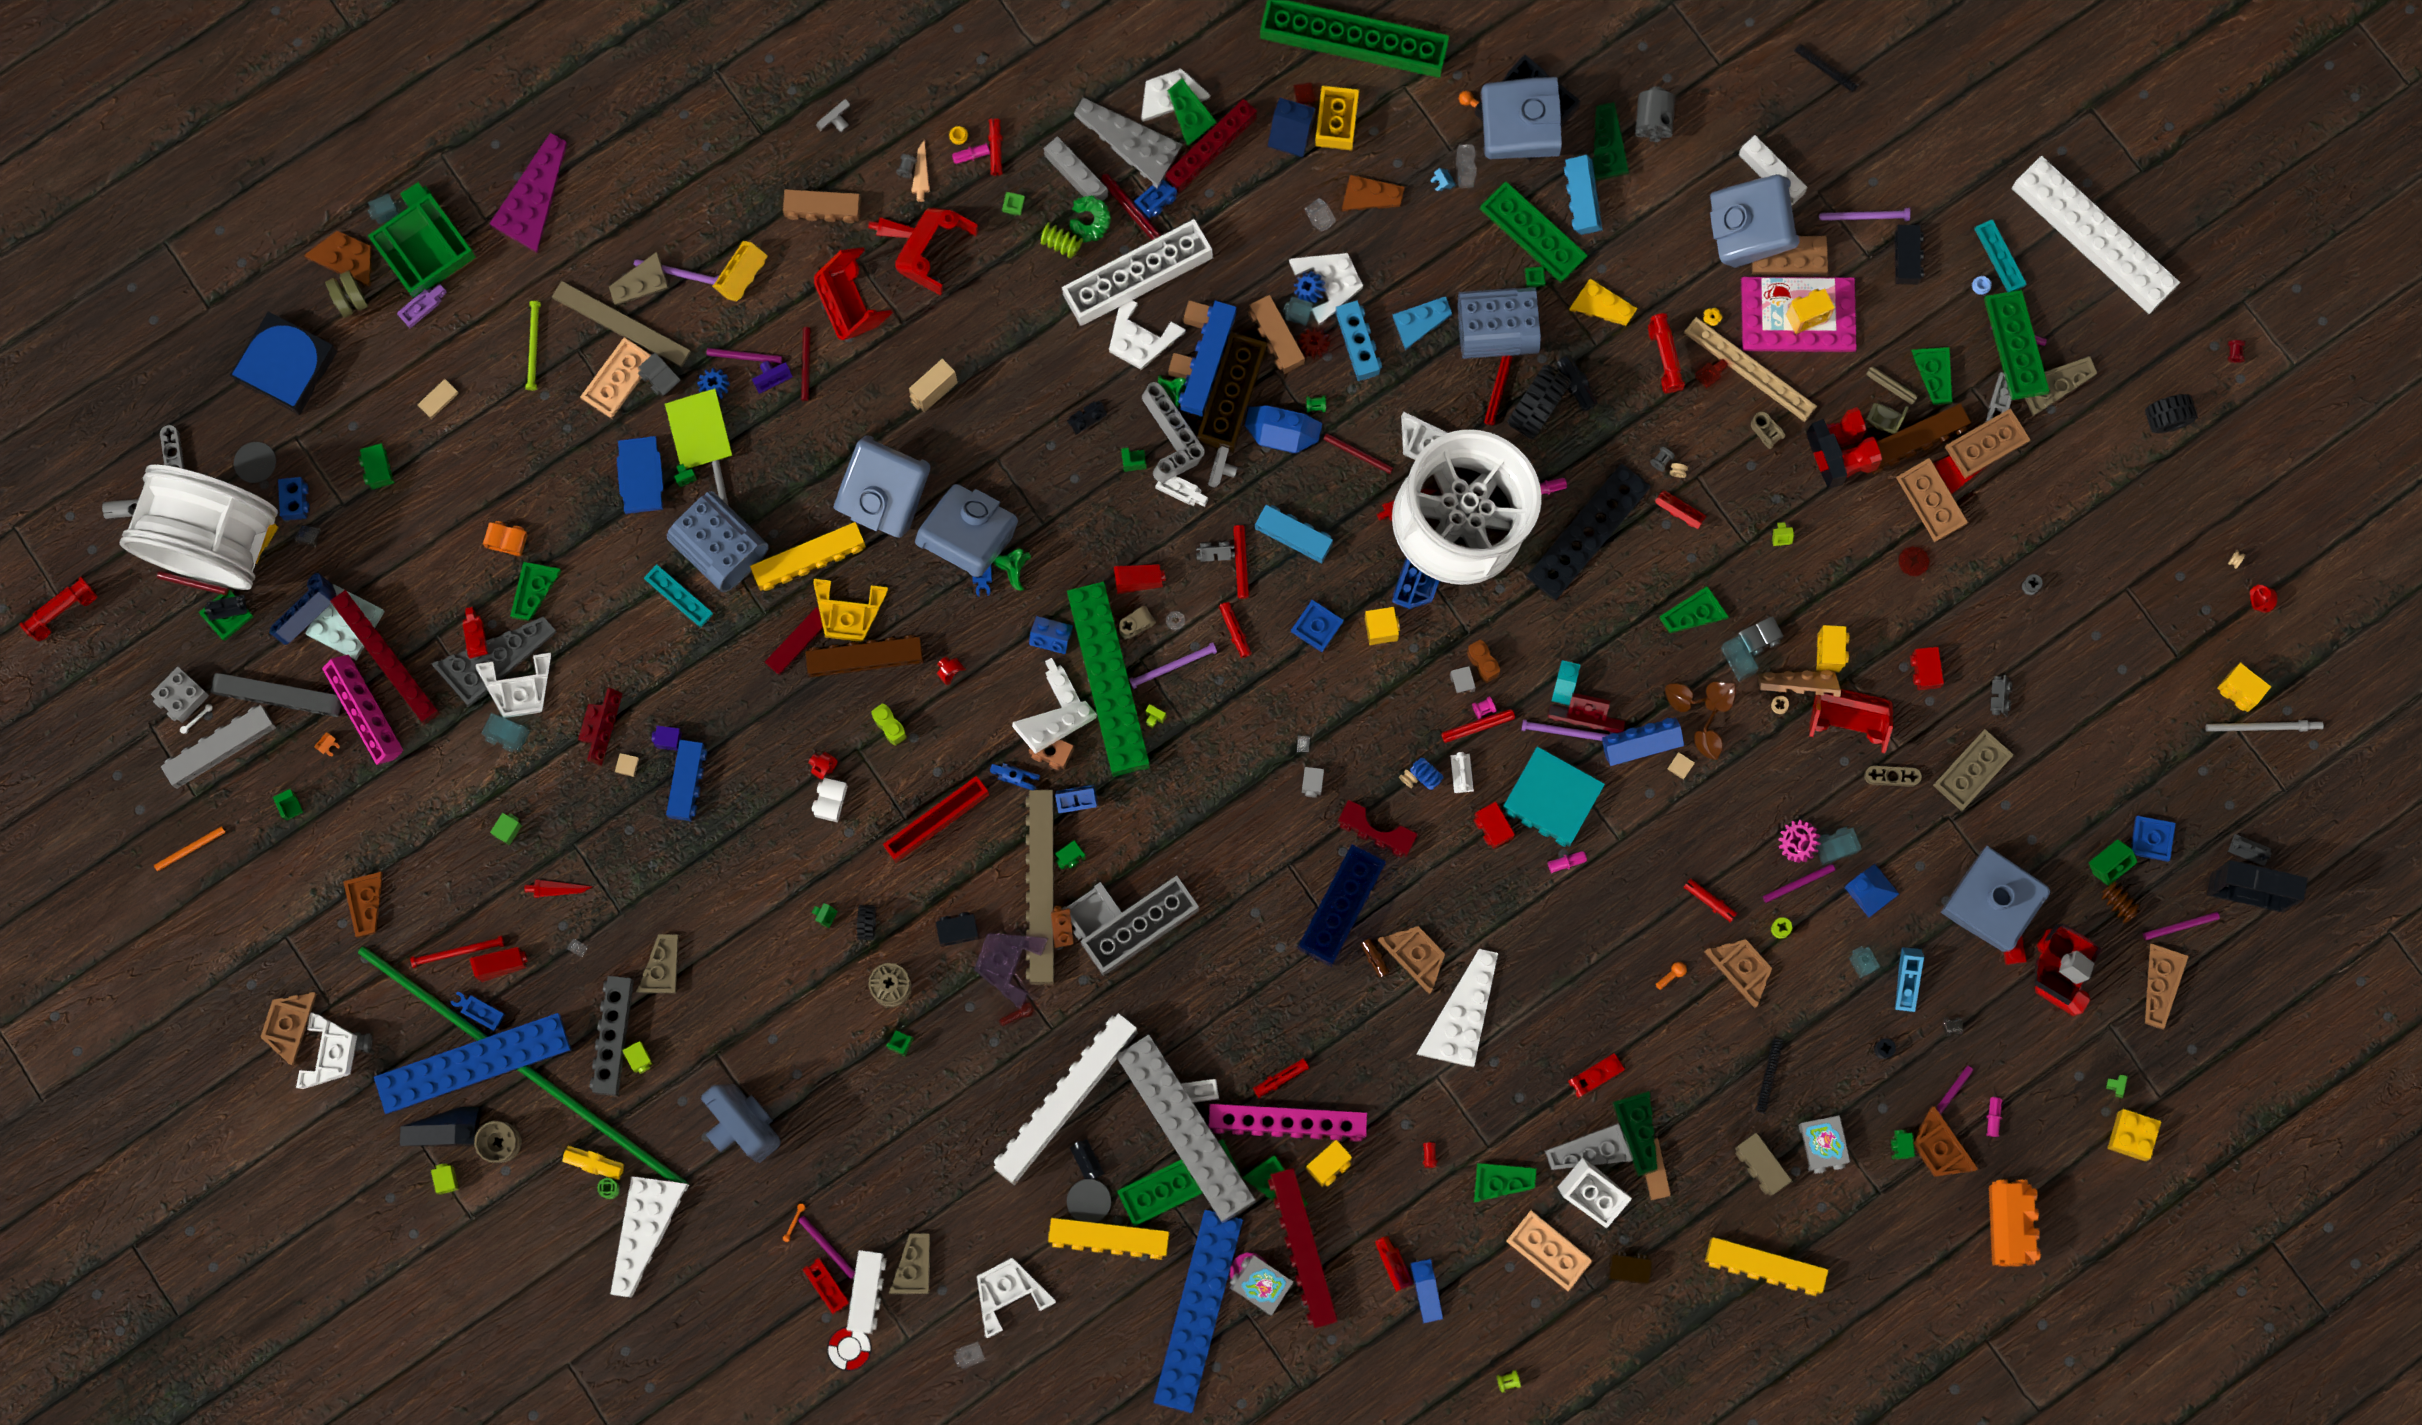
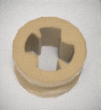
M1679 463L1671 464L1673 470L1670 471V475L1678 478H1685L1687 476L1685 471L1688 470V467Z
M2236 550L2228 564H2233L2234 568L2237 569L2245 554H2240L2239 550Z
M1784 696L1775 697L1771 704L1772 710L1777 714L1785 713L1789 707V701ZM1780 700V703L1783 701L1785 703L1784 709H1780V707L1777 709L1776 701Z
M1408 770L1404 771V775L1399 776L1401 781L1410 788L1413 787V783L1418 782V779Z

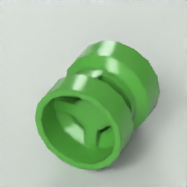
M611 1178L602 1179L597 1187L598 1193L606 1199H614L620 1192L619 1184Z

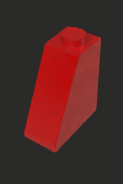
M1159 564L1114 567L1117 594L1163 587L1162 581H1166L1165 572L1160 570Z
M519 947L469 958L474 977L481 982L527 968L525 962H528L525 951H522Z

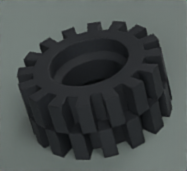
M859 905L857 939L874 940L876 906Z

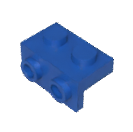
M1163 179L1158 189L1152 185L1134 201V204L1149 219L1153 216L1156 217L1162 212L1163 207L1167 203L1170 205L1175 201L1177 189L1175 187L1172 188Z
M1036 616L1030 632L1029 645L1066 654L1073 625Z

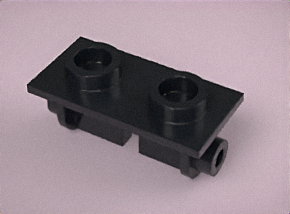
M1099 400L1093 401L1084 407L1085 414H1082L1079 410L1072 416H1069L1067 423L1070 427L1072 426L1075 435L1107 415L1103 404Z
M245 595L206 602L207 605L205 606V612L208 613L209 621L247 614Z
M1087 1139L1079 1141L1070 1147L1085 1179L1094 1180L1104 1175Z

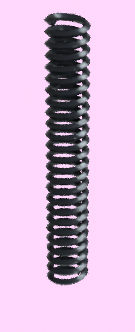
M1801 43L1793 50L1798 55L1803 56L1808 62L1810 61L1812 65L1817 66L1819 70L1829 75L1831 79L1834 78L1836 82L1841 83L1848 91L1853 92L1859 84L1856 85V82L1853 84L1854 81L1851 82V79L1848 81L1849 77L1847 75L1843 78L1844 74L1837 71L1835 67L1832 68V65L1829 67L1830 64L1827 65L1828 62L1824 64L1825 60L1822 62L1823 58L1819 61L1820 57L1817 59L1818 55L1816 53L1813 54L1811 50L1808 51L1806 47L1803 48L1804 45L1801 46Z
M1774 1037L1772 1042L1773 1045L1770 1049V1057L1768 1058L1767 1069H1765L1766 1072L1763 1078L1764 1081H1762L1761 1093H1759L1758 1105H1756V1111L1766 1114V1112L1760 1110L1767 1111L1764 1108H1767L1765 1105H1768L1766 1102H1769L1767 1099H1770L1767 1096H1770L1768 1093H1771L1769 1090H1772L1770 1087H1773V1085H1770L1773 1084L1771 1081H1774L1772 1078H1775L1773 1075H1776L1773 1072H1777L1774 1069H1777L1775 1066H1778V1064L1775 1063H1779L1776 1060H1780L1777 1057H1780L1778 1054H1781V1052L1778 1051H1782L1779 1048H1783L1780 1046L1783 1043L1780 1042H1784V1040L1777 1039L1776 1037Z

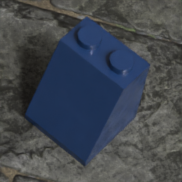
M1279 98L1273 116L1268 147L1303 158L1315 123V108Z

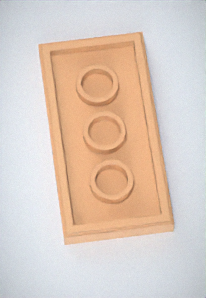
M624 337L580 396L581 399L612 419L641 380L637 368L651 354Z
M1533 1211L1527 1214L1506 1241L1566 1291L1571 1289L1593 1261Z

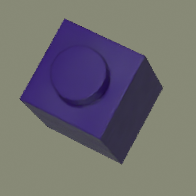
M657 726L656 731L652 733V742H654L656 748L678 751L682 731L679 728Z

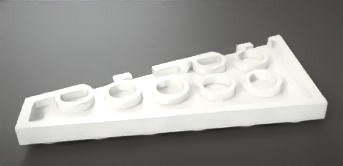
M1482 949L1478 950L1416 1055L1474 1067L1498 953Z
M631 1177L611 1289L612 1295L633 1296L642 1278V1273L646 1265L650 1263L651 1256L655 1248L658 1247L671 1221L673 1212L676 1207L678 1208L681 1202L680 1199L689 1186L688 1184Z

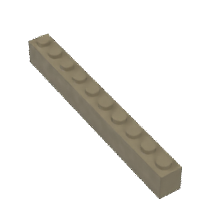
M1029 790V796H1026V807H1029V815H1026V826H1029L1030 834H1026V845H1030V853H1026V864H1030V872H1026V884H1030V891H1026V903H1030V910H1026V922H1030V929H1026V941H1030V949H1026V960H1030V968H1026V980H1030L1031 985L1054 984V939L1051 912L1054 910L1053 790Z

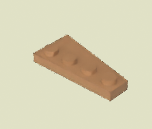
M1823 670L1822 672L1803 671L1794 673L1786 671L1784 673L1766 672L1758 674L1760 690L1786 692L1788 689H1792L1794 692L1804 694L1805 691H1816V695H1824V692L1834 693L1833 696L1840 697L1841 695L1835 671Z
M2151 943L2145 1024L2164 1030L2188 956Z

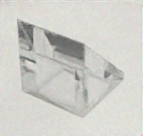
M1298 736L1297 751L1309 752V736Z
M572 939L567 947L569 951L581 958L588 948L575 939Z

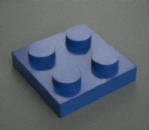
M1311 600L1291 629V633L1323 653L1344 620Z
M2136 816L2131 849L2135 856L2169 862L2175 823Z

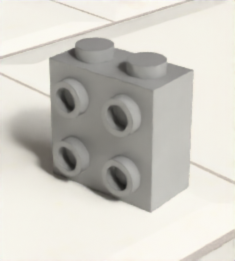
M179 667L151 693L155 698L153 702L160 709L165 707L168 710L166 714L174 722L179 720L181 723L209 697Z

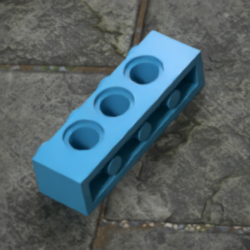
M1358 301L1337 306L1335 313L1357 381L1378 376L1382 364L1380 358H1376L1374 353L1376 345L1374 340H1370L1369 334H1371L1369 324L1365 323L1363 319L1365 316L1363 306H1359ZM1351 320H1356L1359 324L1357 326H1351L1349 322ZM1361 337L1364 339V342L1356 343L1355 339ZM1366 354L1370 359L1364 361L1360 356Z

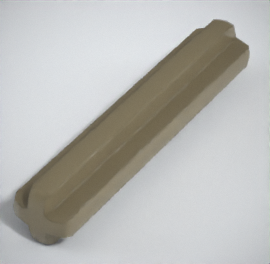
M1874 366L1870 367L1866 374L1909 404H1913L1918 397L1915 393Z

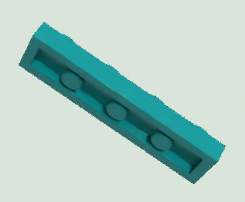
M1993 219L1976 226L1975 231L2007 292L2025 287L2027 284Z
M657 564L644 577L645 581L700 628L713 616V613Z

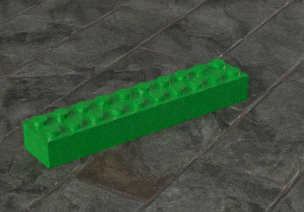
M1267 0L1260 29V39L1438 78L1441 77L1449 42V35L1288 0Z
M1100 582L1067 590L1112 777L1150 768L1105 584Z

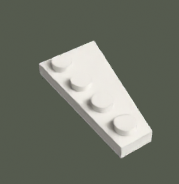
M1086 701L1015 721L1012 727L1036 754L1096 719L1097 714Z

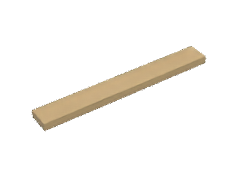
M1697 317L1685 330L1684 333L1804 422L1816 409L1817 406Z

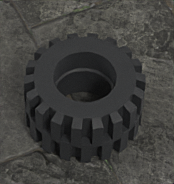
M2179 394L2158 400L2145 409L2152 433L2171 432L2188 426L2198 419L2192 396L2188 394Z

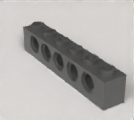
M608 976L607 981H604L603 984L605 1000L601 1001L600 1011L603 1012L602 1019L598 1021L600 1037L596 1039L595 1050H598L597 1058L593 1059L592 1065L595 1074L590 1080V1089H592L594 1094L617 1097L619 1095L624 1058L622 1050L625 1049L634 984L631 978ZM615 993L621 994V999L618 1002H612V996ZM618 1012V1019L613 1022L610 1021V1014ZM614 1031L616 1037L614 1040L608 1041L607 1034ZM607 1051L613 1052V1057L610 1060L604 1059V1054ZM610 1070V1077L603 1080L601 1077L602 1072Z

